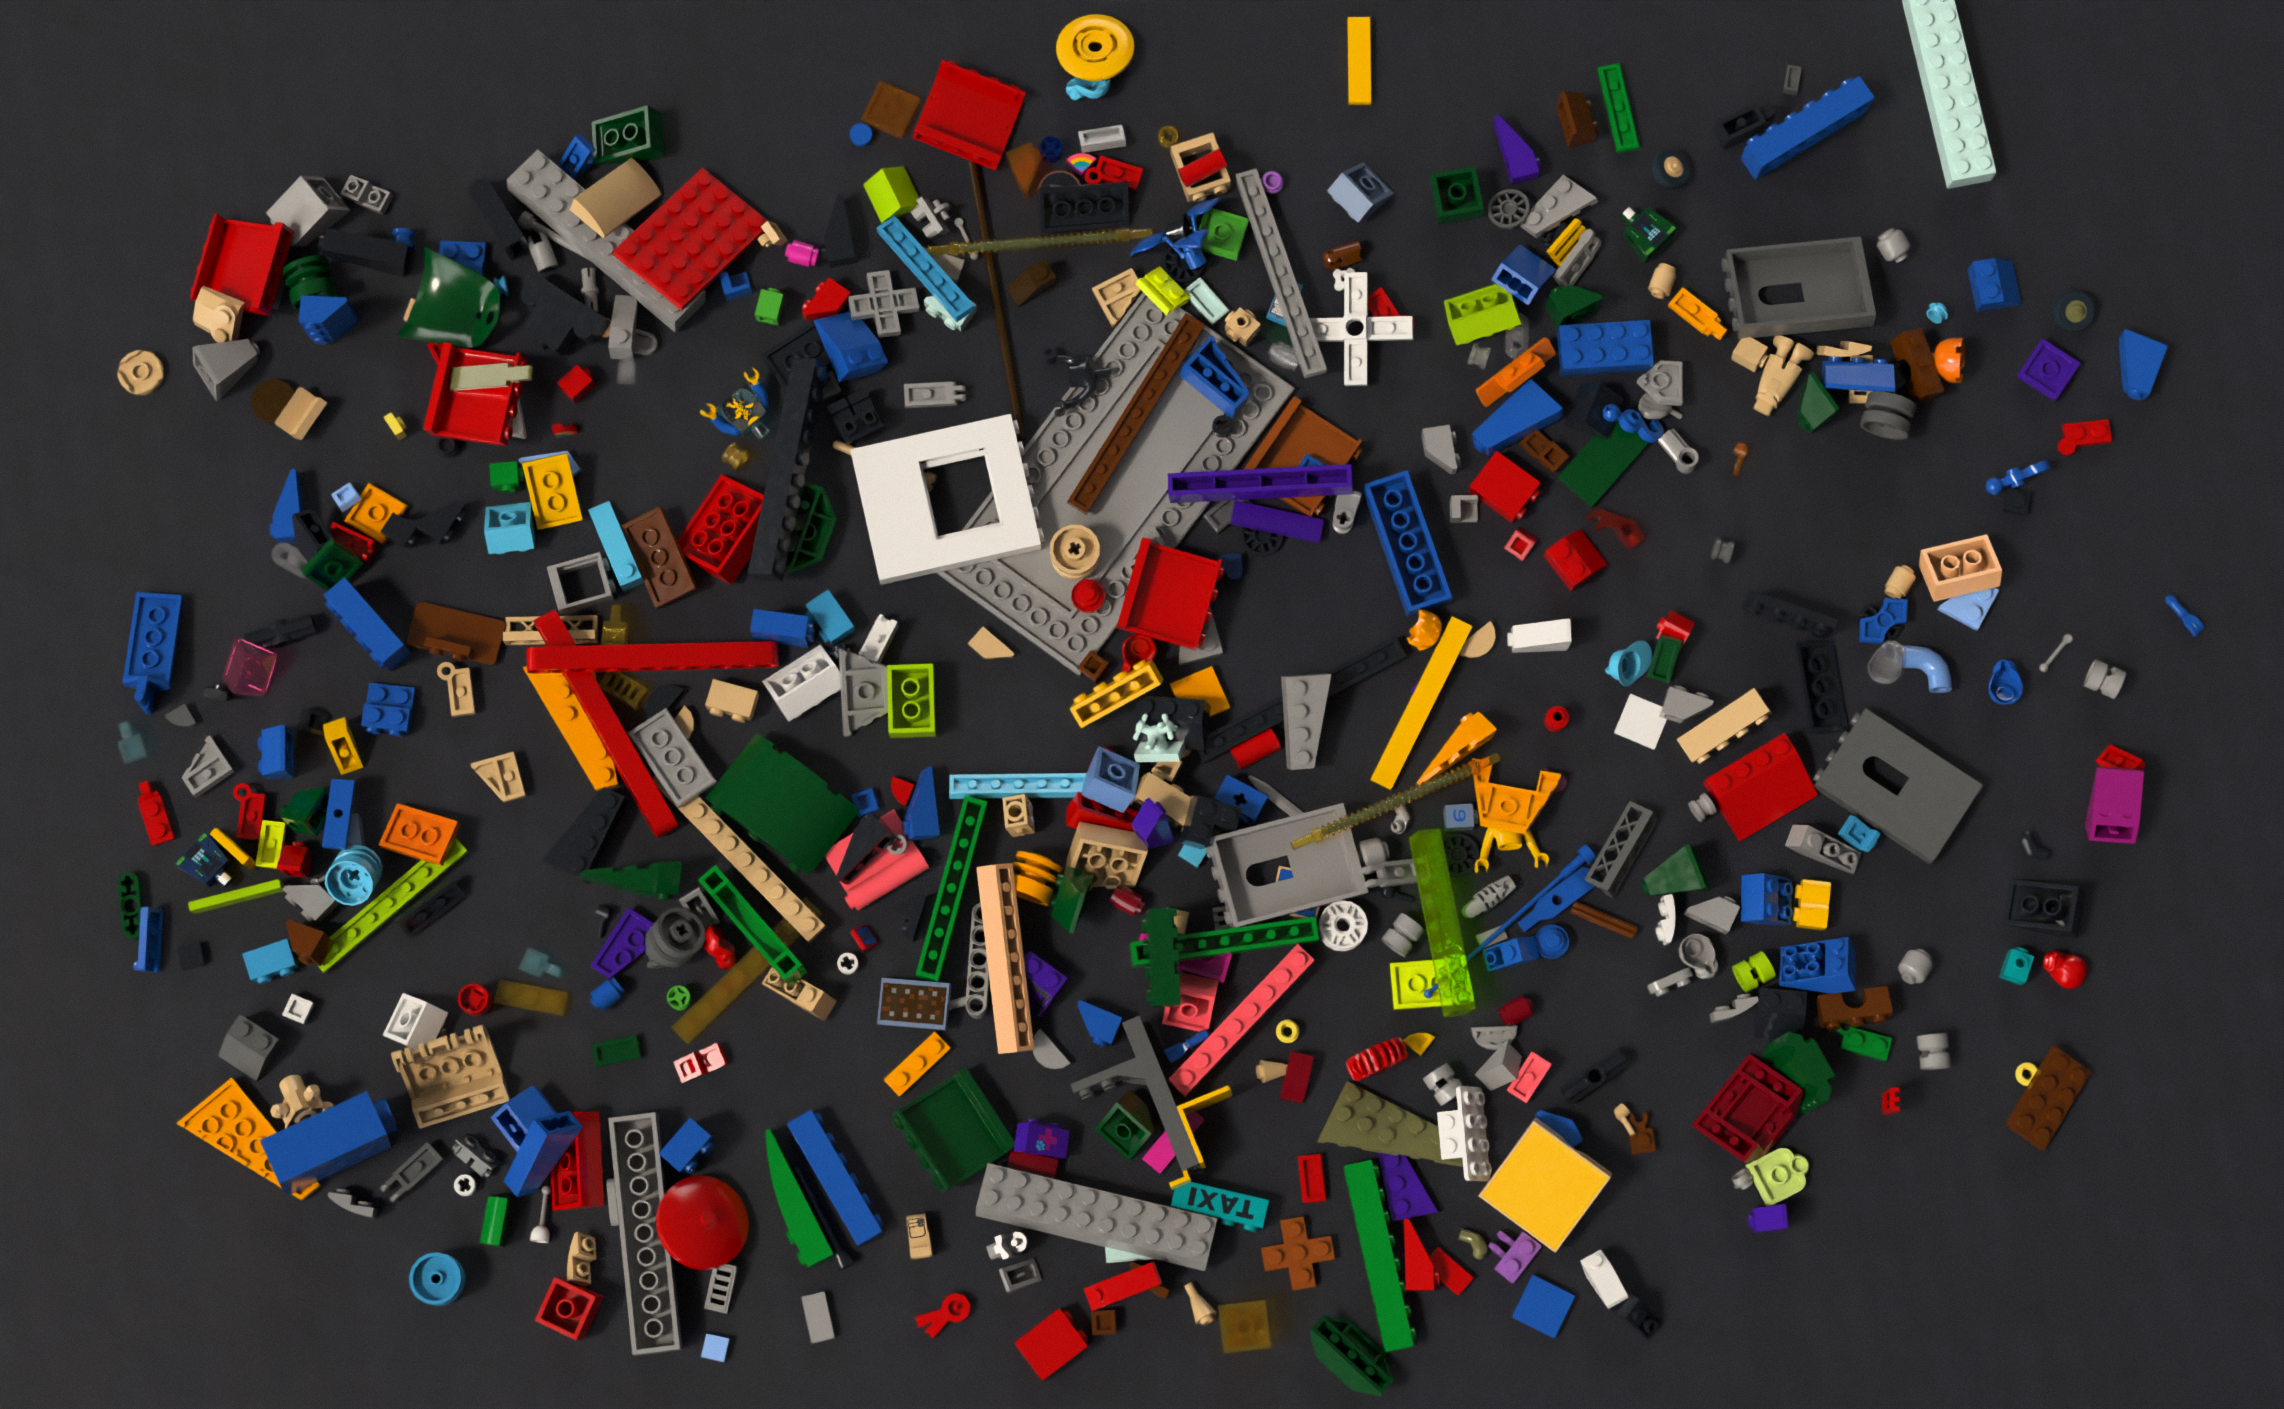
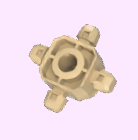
M290 1075L285 1077L279 1084L285 1098L284 1101L274 1104L270 1112L272 1117L283 1118L286 1129L333 1107V1103L322 1101L318 1085H309L306 1089L301 1076Z

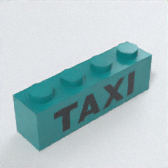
M1191 1182L1174 1190L1171 1207L1220 1219V1224L1234 1227L1235 1223L1244 1225V1230L1257 1232V1229H1263L1269 1200Z

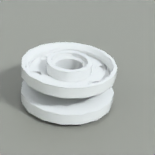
M1343 900L1333 902L1324 909L1319 918L1318 932L1320 939L1327 947L1334 951L1345 952L1352 950L1362 942L1366 935L1368 921L1364 911L1353 902ZM1337 922H1347L1349 929L1347 931H1340L1337 928Z

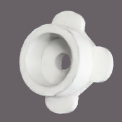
M1352 268L1344 271L1336 269L1333 272L1335 290L1344 291V281L1342 280L1344 273H1354L1355 271Z

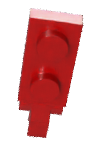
M150 782L138 783L142 796L138 797V804L151 846L155 847L175 840L163 797L159 794L158 790L153 792Z

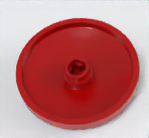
M692 1176L677 1182L664 1194L656 1213L657 1233L663 1247L676 1261L692 1269L712 1270L727 1264L739 1254L748 1236V1215L741 1198L730 1186L713 1177Z

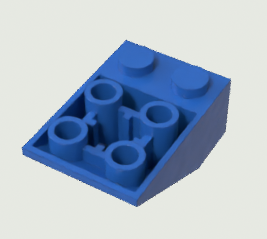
M1849 937L1780 947L1779 985L1830 994L1855 991L1856 952Z

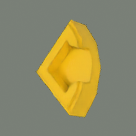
M1415 1033L1405 1038L1403 1043L1421 1056L1435 1037L1428 1033Z

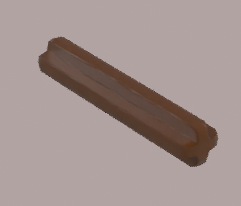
M1574 902L1571 908V914L1629 938H1634L1636 935L1637 926L1579 902Z

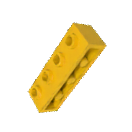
M1142 660L1133 666L1134 670L1126 674L1125 671H1122L1113 677L1114 681L1106 685L1105 682L1098 684L1093 688L1094 692L1086 695V693H1082L1073 699L1074 703L1069 709L1080 728L1161 685L1164 679L1153 660L1147 663L1145 660Z

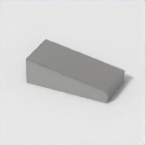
M1501 926L1476 935L1478 944L1481 945ZM1505 930L1484 948L1508 939Z

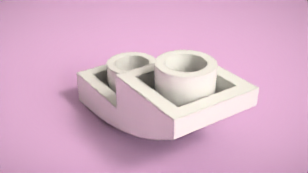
M1672 894L1664 895L1660 899L1661 902L1658 903L1660 914L1665 916L1666 919L1660 920L1658 927H1656V934L1658 940L1663 941L1664 946L1671 943L1675 929V905Z

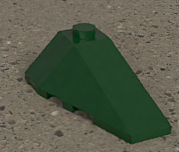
M681 861L650 863L651 865L645 866L644 869H640L637 865H629L628 867L621 868V871H617L616 867L584 870L579 876L580 879L648 898H657L658 901H669L679 891L682 863Z

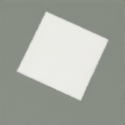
M1630 694L1614 733L1655 750L1667 719L1659 717L1661 706Z

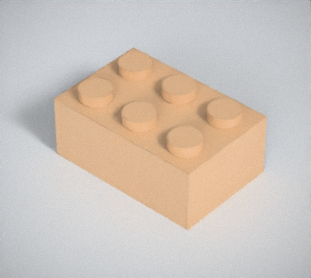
M1987 534L1923 549L1920 552L1919 568L1934 602L2000 586L2002 568Z

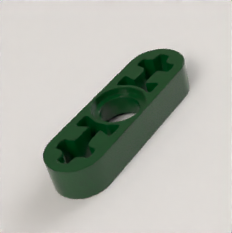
M125 872L120 875L117 881L121 927L123 934L127 938L138 940L141 907H143L141 881L134 873ZM130 877L131 880L135 881V884L131 885V892L136 893V896L127 895L124 897V894H129V889L127 886H124V883ZM129 900H136L138 904L134 912H127L125 909V905ZM139 915L138 919L134 918V924L139 927V930H136L133 935L132 932L128 931V928L132 927V920L126 919V917H136Z

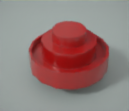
M1092 579L1079 581L1071 591L1073 606L1082 613L1096 612L1104 603L1105 593L1103 587Z

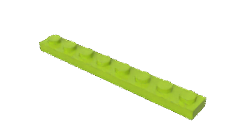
M455 837L443 866L423 860L419 861L329 938L334 944L321 967L318 966L323 973L329 971L464 857L468 851Z

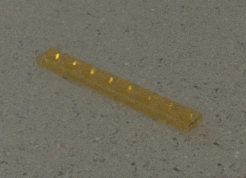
M807 897L802 900L817 918L823 915ZM785 918L772 929L787 948L801 936ZM754 946L671 1028L689 1045L770 966L768 961Z

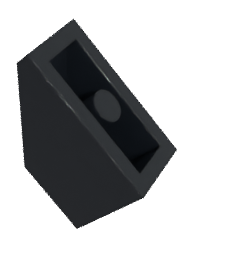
M312 508L293 514L292 521L297 549L308 563L331 538H334Z

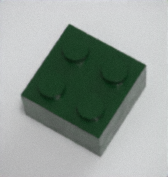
M1476 167L1431 174L1429 185L1437 225L1482 217L1484 208Z

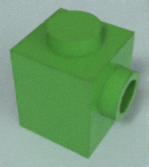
M768 288V290L761 289L755 311L756 321L779 326L785 298L781 291L774 288Z

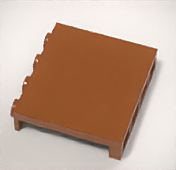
M1294 396L1243 470L1298 467L1306 453L1326 466L1347 465L1352 459L1357 460L1363 451L1361 448L1362 440L1356 441L1302 406L1301 400ZM1327 496L1279 499L1305 516L1313 517L1314 514L1319 515L1325 506L1323 501Z

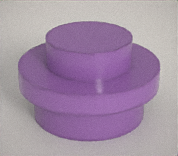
M1274 171L1265 173L1261 179L1264 191L1269 194L1278 193L1283 187L1282 176Z

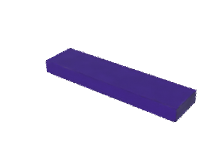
M1235 500L1230 524L1319 543L1324 520Z

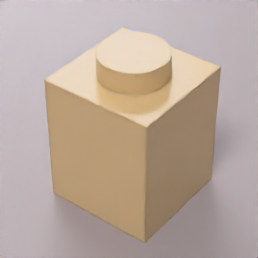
M1751 337L1741 338L1732 353L1731 360L1755 373L1758 367L1763 368L1769 357L1766 355L1768 347Z

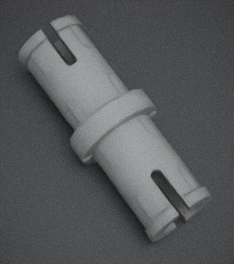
M588 268L581 269L583 282L581 295L584 296V305L589 308L592 306V310L599 313L597 300L599 288L596 287L595 268H590L588 277Z

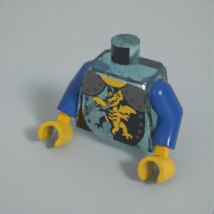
M752 367L755 372L752 378H749L747 373L744 372V377L749 382H752L751 385L747 382L717 408L712 404L706 403L710 407V412L706 414L705 411L700 410V413L705 417H709L710 421L723 433L746 437L753 432L761 440L769 433L763 422L768 419L767 412L770 406L768 393L761 380L758 379L759 373Z

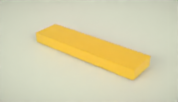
M1348 17V105H1371L1370 17Z

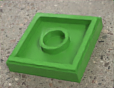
M1215 208L1206 211L1199 230L1208 229V234L1201 244V251L1237 261L1249 218Z

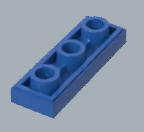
M331 779L322 842L323 848L347 850L356 787L355 780ZM343 812L340 818H336L338 813Z

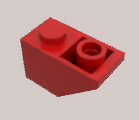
M829 277L825 282L822 281L817 286L816 294L812 300L808 299L802 307L803 319L812 321L841 314L849 304L848 296H851V292Z

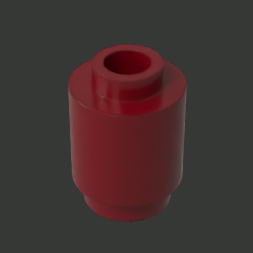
M1119 885L1109 901L1114 904L1115 908L1132 917L1135 913L1140 915L1146 903L1142 901L1144 896L1125 886L1122 888Z
M1520 995L1503 1004L1502 1008L1498 1009V1013L1505 1026L1510 1024L1514 1026L1533 1016L1532 1010H1534V1006L1529 997L1524 998Z

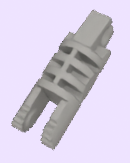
M1508 875L1491 882L1473 895V899L1462 907V915L1466 918H1473L1481 912H1487L1501 902L1516 887L1515 883Z

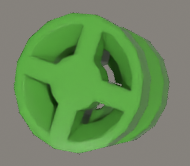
M678 985L668 991L667 1001L672 1008L681 1011L691 1005L692 995L684 986Z

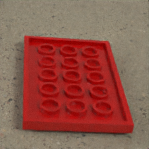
M701 168L615 248L613 256L682 311L764 233L761 226L768 220L704 168Z

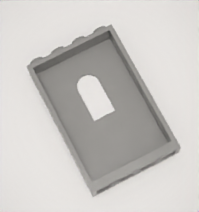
M1344 803L1211 837L1209 847L1205 849L1208 858L1212 857L1214 866L1211 867L1214 880L1219 882L1220 889L1217 892L1220 902L1225 904L1226 912H1224V919L1227 925H1230L1231 928L1249 926L1368 893V889L1365 888L1364 875L1361 873V864L1350 825L1320 835L1322 831L1348 819ZM1287 855L1293 878L1258 887L1251 885L1247 881L1246 871L1252 864Z

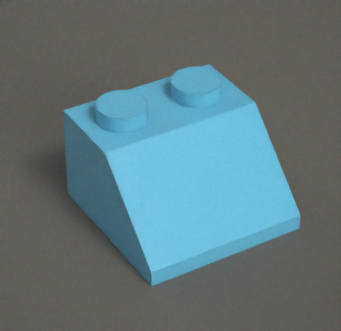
M531 502L486 507L484 533L489 554H504L511 551L523 552L535 548Z

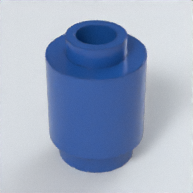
M613 977L609 981L608 979L590 993L592 995L590 1002L597 1010L602 1008L606 1011L622 998L621 995L625 991Z

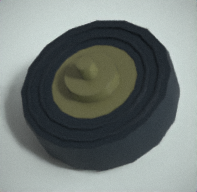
M2074 290L2065 292L2054 303V319L2065 330H2082L2093 319L2094 304L2090 297L2083 292Z

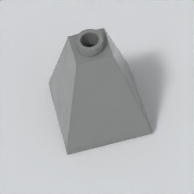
M248 339L197 345L192 348L193 365L216 402L257 362V355L260 354L255 342L250 343Z

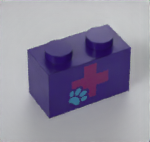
M1027 1119V1123L1017 1124L1014 1151L1055 1159H1066L1070 1130L1061 1129V1124L1047 1123V1126L1041 1125L1040 1120Z

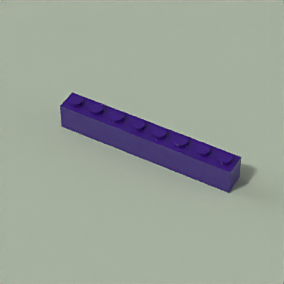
M1351 464L1168 473V496L1170 503L1353 494Z

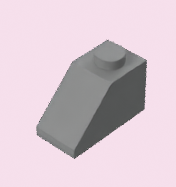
M1723 896V898L1717 897L1688 907L1683 915L1726 935L1734 922L1740 906L1736 905L1734 899Z

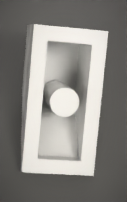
M1601 1249L1580 1260L1586 1278L1608 1309L1629 1298L1615 1270Z

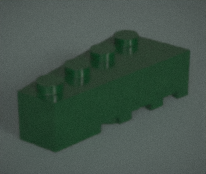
M1177 908L1148 909L1145 918H1141L1142 932H1146L1147 941H1143V955H1148V965H1144L1145 979H1149L1150 988H1146V1002H1151V1008L1179 1007L1181 1005L1180 974L1177 971V967H1179V952L1175 944L1177 943L1178 928L1174 924Z

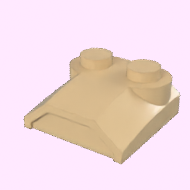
M203 286L195 302L193 322L196 326L211 333L213 339L218 343L237 341L239 339L245 302Z

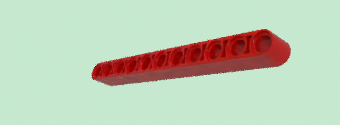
M555 609L534 620V624L546 646H576ZM592 672L562 673L656 838L676 829L678 824Z
M774 641L546 646L526 649L527 673L532 674L743 669L779 666L778 642Z

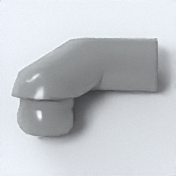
M1404 802L1393 806L1397 815L1393 823H1391V830L1396 834L1403 833L1411 819Z

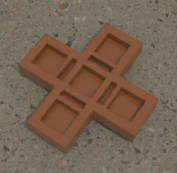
M1304 1217L1280 1220L1284 1244L1261 1248L1265 1272L1288 1268L1292 1291L1316 1287L1312 1263L1335 1260L1331 1236L1308 1240Z

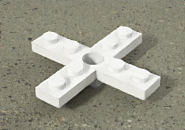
M1367 272L1344 273L1343 318H1309L1317 342H1344L1345 386H1368V341L1413 340V316L1368 317ZM1354 321H1359L1364 326L1362 333L1357 336H1352L1348 333V326Z

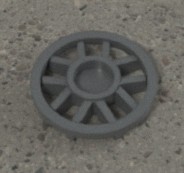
M1505 189L1498 192L1492 197L1488 205L1489 218L1500 229L1511 230L1525 223L1526 218L1530 214V204L1526 195L1516 189ZM1508 194H1516L1512 199L1508 196ZM1505 195L1507 200L1502 202L1499 197ZM1520 197L1523 198L1520 202L1516 203ZM1496 200H1497V201L1499 202V204H1500V205H1497V206H1493V204L1495 203ZM1492 211H1500L1492 215ZM1517 213H1522L1524 215L1520 217L1519 215H1517ZM1506 218L1509 219V224H1504Z

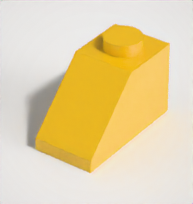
M343 717L323 724L325 740L341 775L363 768L346 718Z

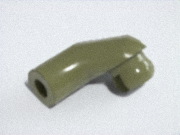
M1461 1228L1458 1239L1470 1243L1474 1249L1473 1256L1476 1259H1483L1488 1252V1247L1483 1237L1478 1233Z

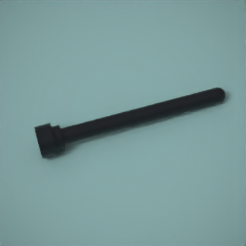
M796 1166L793 1168V1174L835 1254L833 1257L835 1260L834 1265L837 1271L846 1269L855 1262L851 1254L843 1251L801 1167Z

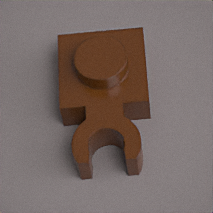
M1646 1112L1642 1113L1641 1122L1635 1121L1634 1114L1629 1115V1122L1634 1127V1132L1636 1133L1634 1136H1630L1628 1133L1631 1155L1656 1151L1652 1128L1645 1129V1124L1648 1120Z

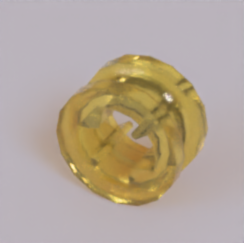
M1172 126L1161 128L1158 134L1159 144L1164 148H1171V146L1176 145L1178 142L1177 130ZM1165 133L1174 135L1172 136V141L1168 139L1163 140Z

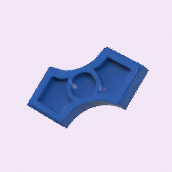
M1884 598L1882 608L1876 615L1861 618L1859 623V643L1882 644L1889 628L1897 624H1905L1907 622L1908 599Z

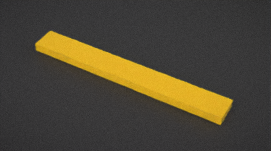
M1453 616L1451 617L1370 781L1388 790L1392 789L1473 626Z

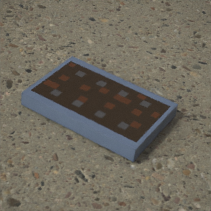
M882 978L877 1024L947 1030L951 984Z

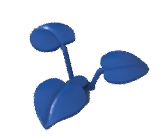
M1221 197L1200 202L1187 211V217L1191 216L1193 233L1175 243L1166 236L1165 232L1150 235L1135 246L1130 254L1131 257L1135 253L1153 248L1160 242H1167L1180 255L1181 259L1185 258L1190 269L1200 267L1206 263V259L1201 251V244L1208 234V229L1197 230L1196 218L1199 214L1211 209L1217 202L1221 203Z

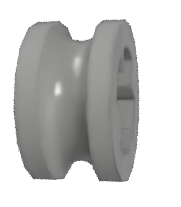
M895 834L897 837L893 841L900 838L902 840L900 843H903L902 849L897 848L894 851L891 849L893 846H890V844L887 846V849L890 853L899 855L905 852L907 841L904 836Z

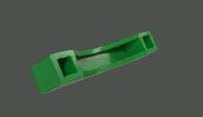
M716 865L698 879L704 889L789 987L807 973V970L769 928Z

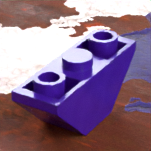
M1147 798L1131 824L1135 834L1149 849L1172 843L1174 841L1171 833L1173 828L1168 823L1170 821L1169 818L1164 814L1166 810L1158 801L1154 803L1150 798Z

